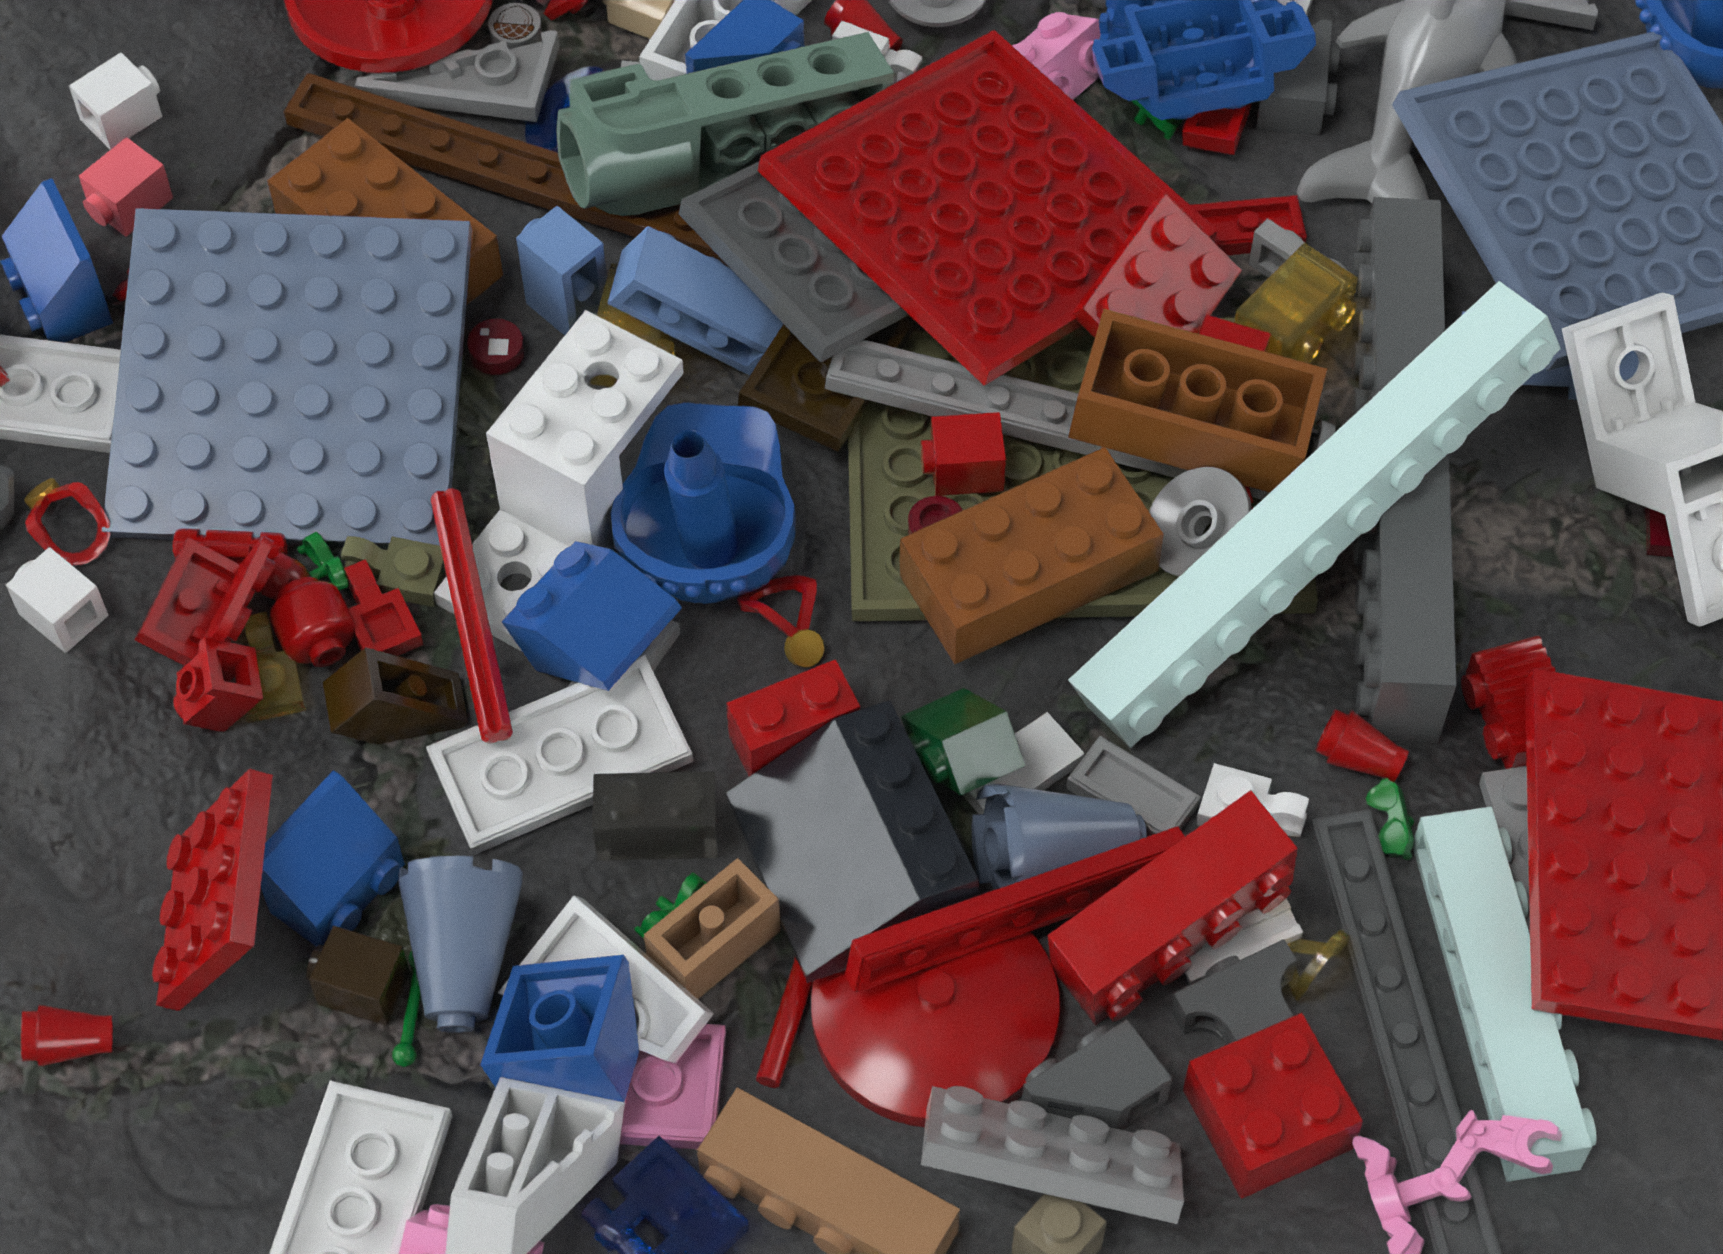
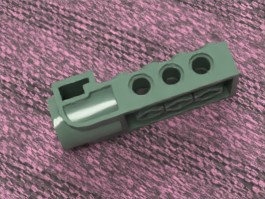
M869 32L657 81L648 77L641 64L574 78L570 80V107L558 110L557 142L559 161L573 198L584 209L596 206L609 214L627 216L681 204L683 198L759 162L762 154L893 84L894 72Z

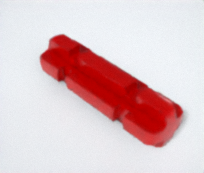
M180 528L175 531L172 544L175 559L182 545L189 537L241 564L262 536H265L274 541L267 558L274 561L280 553L287 555L285 535L272 532H261L260 538L253 537L254 532L207 530L206 535H199L200 529Z

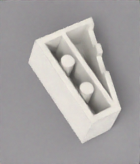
M500 1077L451 1194L445 1254H527L617 1164L625 1102Z

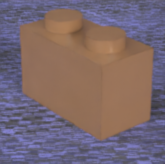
M737 858L644 934L646 954L699 999L781 931L779 899Z

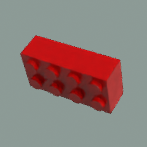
M1251 790L1051 932L1048 935L1050 962L1054 972L1095 1026L1108 1016L1113 1022L1120 1020L1141 1003L1142 997L1139 994L1159 980L1165 986L1184 974L1192 965V961L1189 958L1201 950L1203 945L1208 943L1215 950L1236 936L1242 929L1238 920L1247 913L1258 908L1262 914H1265L1281 904L1291 893L1288 886L1293 882L1298 848Z

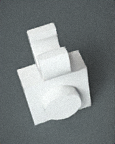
M1214 763L1198 811L1197 825L1201 826L1251 790L1288 836L1301 837L1307 817L1305 812L1309 798L1292 792L1270 795L1271 778Z

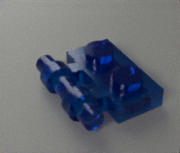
M660 1136L656 1137L613 1178L614 1188L626 1198L618 1208L612 1211L598 1197L593 1199L581 1213V1216L596 1230L594 1238L608 1252L616 1249L620 1254H724L749 1230V1220ZM644 1218L666 1237L655 1250L651 1249L633 1231Z

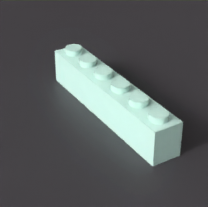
M1492 806L1421 817L1414 836L1413 850L1489 1120H1501L1502 1115L1535 1120L1543 1119L1551 1121L1562 1133L1561 1141L1540 1138L1532 1145V1154L1543 1156L1551 1161L1553 1164L1552 1173H1535L1530 1169L1500 1158L1506 1182L1581 1170L1592 1146L1596 1144L1595 1123L1588 1108L1581 1109L1575 1089L1579 1084L1577 1062L1571 1050L1563 1049L1558 1032L1562 1025L1561 1014L1532 1010L1530 934L1525 920L1528 916V899L1522 882H1514L1509 866V863L1512 861V846L1508 831L1505 827L1498 828Z

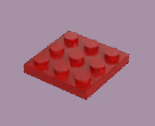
M249 769L230 788H224L218 800L205 812L201 811L194 823L182 835L177 834L174 837L167 855V868L173 871L171 890L167 892L160 910V924L166 926L164 946L157 953L152 972L153 981L159 983L156 1006L180 1011L254 947L273 775Z

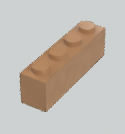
M738 1087L697 1149L700 1173L704 1175L703 1180L711 1189L727 1198L734 1199L739 1194L759 1206L758 1211L760 1214L778 1227L791 1229L792 1225L809 1233L814 1236V1243L827 1254H946L959 1231L960 1209Z

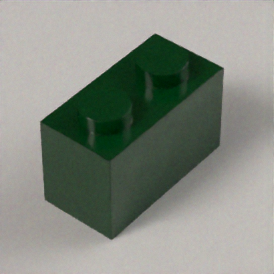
M965 688L901 716L907 735L925 772L930 775L935 783L941 782L961 796L1026 766L1007 711Z

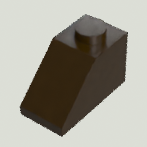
M364 648L323 681L330 730L333 734L379 745L459 729L468 723L459 672Z

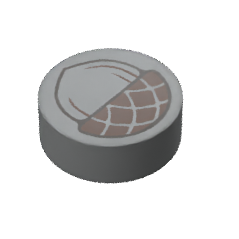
M523 3L505 4L497 8L489 18L488 25L492 44L506 41L507 47L511 49L537 43L541 40L540 16L529 5Z

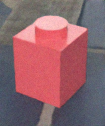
M127 137L79 175L86 197L83 205L88 214L98 224L102 226L110 224L125 237L133 232L136 208L161 209L173 199L164 165Z

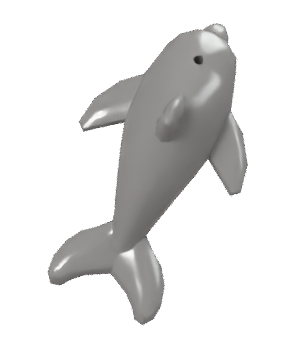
M1404 0L1381 7L1352 21L1335 41L1341 49L1367 43L1386 42L1373 136L1371 140L1334 152L1309 167L1305 171L1297 189L1300 200L1310 203L1332 198L1367 199L1371 203H1373L1374 197L1429 200L1425 184L1410 155L1416 146L1394 110L1392 103L1398 93L1403 90L1517 64L1515 53L1502 34L1505 0Z

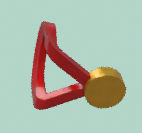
M50 478L36 486L25 497L24 502L31 509L26 518V529L44 550L50 547L71 565H83L98 558L106 549L111 533L102 532V527L108 529L110 521L102 506L86 485L80 482H72L60 487L54 478ZM72 496L93 515L97 523V534L95 540L88 548L80 552H67L61 550L54 543L41 522V518L51 502Z
M802 575L780 577L770 580L762 588L737 598L742 611L761 614L788 636L784 649L785 655L791 663L802 667H810L819 662L824 651L823 640L818 633L809 630L817 592L815 579ZM784 590H795L802 593L796 627L772 608L756 600Z

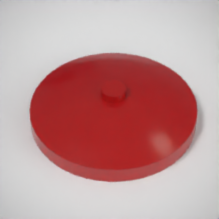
M284 0L290 24L295 34L308 49L324 60L340 67L371 73L407 71L445 58L458 50L475 35L485 21L492 5V0Z
M1031 931L861 992L853 991L845 977L846 970L813 981L811 993L813 1034L821 1058L832 1077L846 1093L865 1108L892 1121L911 1126L925 1127L926 1111L932 1086L943 1089L953 1086L967 1087L979 1092L983 1098L1008 1104L1018 1100L1023 1095V1086L1026 1083L1025 1080L1028 1074L1038 1065L1049 1060L1057 1035L1060 1011L1057 979L1045 950Z

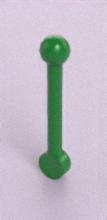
M412 951L409 954V965L413 974L401 1040L392 1051V1059L400 1067H409L416 1059V1050L412 1043L421 994Z

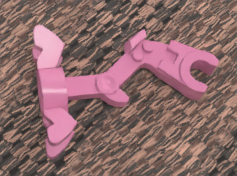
M1470 1110L1457 1126V1141L1440 1168L1398 1183L1394 1175L1397 1160L1390 1156V1151L1374 1140L1356 1136L1353 1139V1146L1358 1158L1365 1163V1177L1374 1207L1383 1229L1391 1237L1387 1242L1389 1253L1421 1254L1425 1240L1418 1234L1416 1229L1408 1224V1222H1411V1217L1407 1206L1440 1195L1458 1202L1471 1199L1469 1191L1460 1185L1459 1182L1479 1152L1487 1151L1497 1157L1530 1169L1532 1172L1548 1174L1552 1173L1553 1164L1548 1158L1532 1154V1145L1540 1138L1561 1141L1562 1133L1551 1121L1502 1115L1501 1120L1478 1121L1474 1111Z

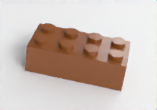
M349 118L267 180L275 214L470 221L472 240L466 306L503 276L497 235Z
M1104 309L1078 393L1068 438L1185 470L1199 467L1219 468L1233 475L1244 486L1271 492L1305 460L1327 368Z
M1106 447L901 538L899 576L953 663L957 664L1159 571L1164 533Z

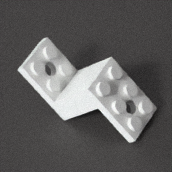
M1659 293L1562 328L1596 488L1665 514L1687 621L1701 627L1723 618V411L1695 403L1674 295ZM1635 351L1639 361L1638 368L1630 379L1624 381L1619 370L1621 360L1627 353Z
M587 310L579 317L486 433L500 510L472 546L491 633L494 637L520 651L522 650L502 624V620L516 606L518 598L526 590L534 587L554 565L557 555L575 541L614 550L611 510L613 501L623 489L619 455L684 373L682 359ZM598 375H610L618 380L611 388H603L601 390L593 389L587 385L589 380ZM511 574H523L531 579L530 583L522 590L508 591L500 586L502 580ZM446 577L434 592L436 605L455 614Z

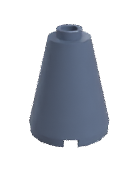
M1005 784L984 785L978 791L976 800L986 799L984 814L973 815L971 826L972 850L979 882H991L994 890L1147 837L1143 817L1140 814H1135L1134 809L1128 803Z
M438 856L408 862V870L402 867L399 869L398 882L425 1017L437 1021V1030L451 1033L474 1031L475 1022L488 1018L523 884V871L517 865L492 859V871L473 866V857Z

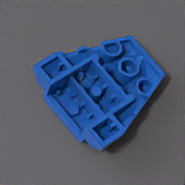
M1106 0L1107 11L1106 13H1101L1099 19L1100 39H1094L1092 51L1094 63L1105 88L1127 101L1137 100L1147 111L1160 120L1170 118L1187 119L1201 112L1221 108L1239 109L1249 103L1266 100L1274 92V73L1295 69L1316 46V35L1303 7L1295 1L1282 5L1277 0Z

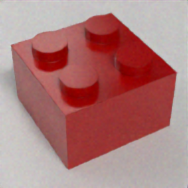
M1303 1013L1189 1061L1183 1092L1241 1199L1353 1150V1139L1358 1136L1363 1120Z

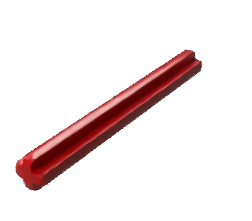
M455 488L436 491L430 500L481 739L488 744L506 741L512 736L513 730L461 492Z

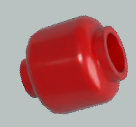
M304 577L287 584L276 595V602L270 610V623L285 654L291 661L300 664L313 663L315 667H326L336 663L345 655V648L355 636V622L341 592L334 584L318 581L317 578Z

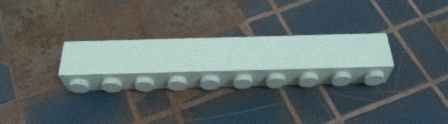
M1498 281L1068 679L1086 706L1130 748L1143 736L1156 730L1163 718L1187 695L1199 690L1207 677L1230 655L1242 650L1250 640V637L1273 615L1285 610L1300 590L1318 574L1328 570L1342 551L1361 534L1370 531L1384 512L1404 494L1413 491L1421 483L1426 473L1447 454L1456 451L1464 443L1467 435L1490 414L1499 411L1507 403L1509 397L1533 374L1547 367L1553 356L1561 349L1548 316Z

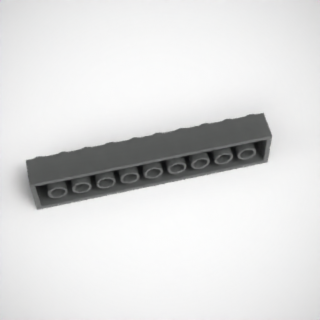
M1374 197L1369 219H1360L1357 250L1361 253L1353 252L1350 273L1356 276L1354 285L1358 286V297H1353L1351 330H1359V342H1354L1351 371L1352 375L1359 376L1360 387L1354 389L1352 416L1445 331L1441 200ZM1449 454L1424 475L1421 483L1413 491L1404 494L1381 515L1377 524L1370 531L1356 538L1354 543V564L1363 565L1362 580H1357L1355 589V614L1363 615V630H1358L1356 637L1355 660L1356 665H1364V681H1359L1357 686L1356 713L1361 717H1366L1368 723L1391 741L1438 743L1456 688Z

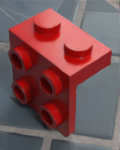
M262 536L243 562L238 564L188 537L182 545L134 640L183 666L200 653L198 642L204 637L215 639L219 643L223 641L231 642V640L236 641L251 615L252 610L247 608L255 591L258 593L261 591L274 568L275 562L267 558L274 541Z

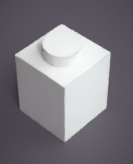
M122 53L114 56L69 85L80 120L110 150L127 137L129 139L162 117L156 97L160 93V87L156 79L145 66L141 65L137 68Z
M50 547L35 560L23 564L15 573L14 578L6 584L18 614L64 653H67L109 616L97 586Z

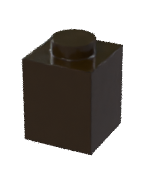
M333 926L325 945L318 944L314 948L308 962L306 976L310 981L318 1005L387 1026L410 970L403 946Z

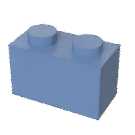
M558 206L554 207L543 217L529 222L521 234L516 237L526 304L564 336L585 310L598 317L609 311L611 307L607 304L609 290L603 242Z

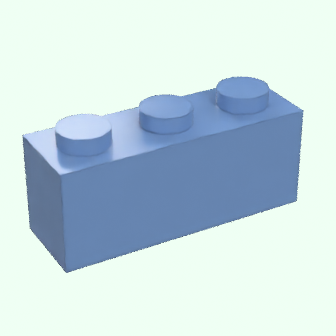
M647 226L621 252L607 304L749 376L751 375L783 323L731 268L725 266L716 258L706 256L684 245L670 234L657 231L650 226Z

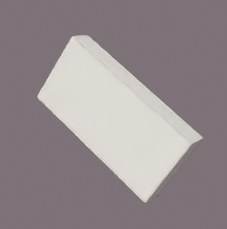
M1046 712L1015 733L1026 766L985 785L1005 784L1045 790L1073 771L1083 759L1085 753L1053 717ZM983 786L963 795L978 814H984L986 799L976 800L978 791Z

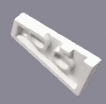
M573 896L520 965L625 955L630 968L639 1050L665 1061L676 1063L714 1013L586 900ZM507 982L500 989L499 994H504Z

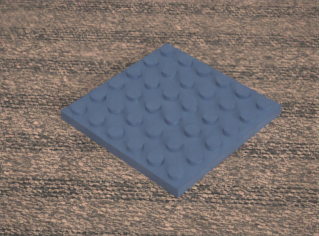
M1654 32L1403 90L1398 93L1392 103L1394 110L1495 283L1498 281L1502 282L1548 316L1561 349L1545 367L1547 371L1569 365L1562 328L1659 293L1674 295L1681 333L1723 322V124L1682 59L1672 50H1662L1659 45L1662 36Z
M136 208L104 511L110 521V527L108 529L102 527V532H110V538L173 540L175 531L180 528L200 529L199 535H206L207 530L254 532L253 537L260 538L261 532H272L285 535L287 545H303V538L317 531L329 547H343L347 536L367 539L381 549H388L392 536L440 546L430 499L436 491H445L452 488L472 240L470 221Z

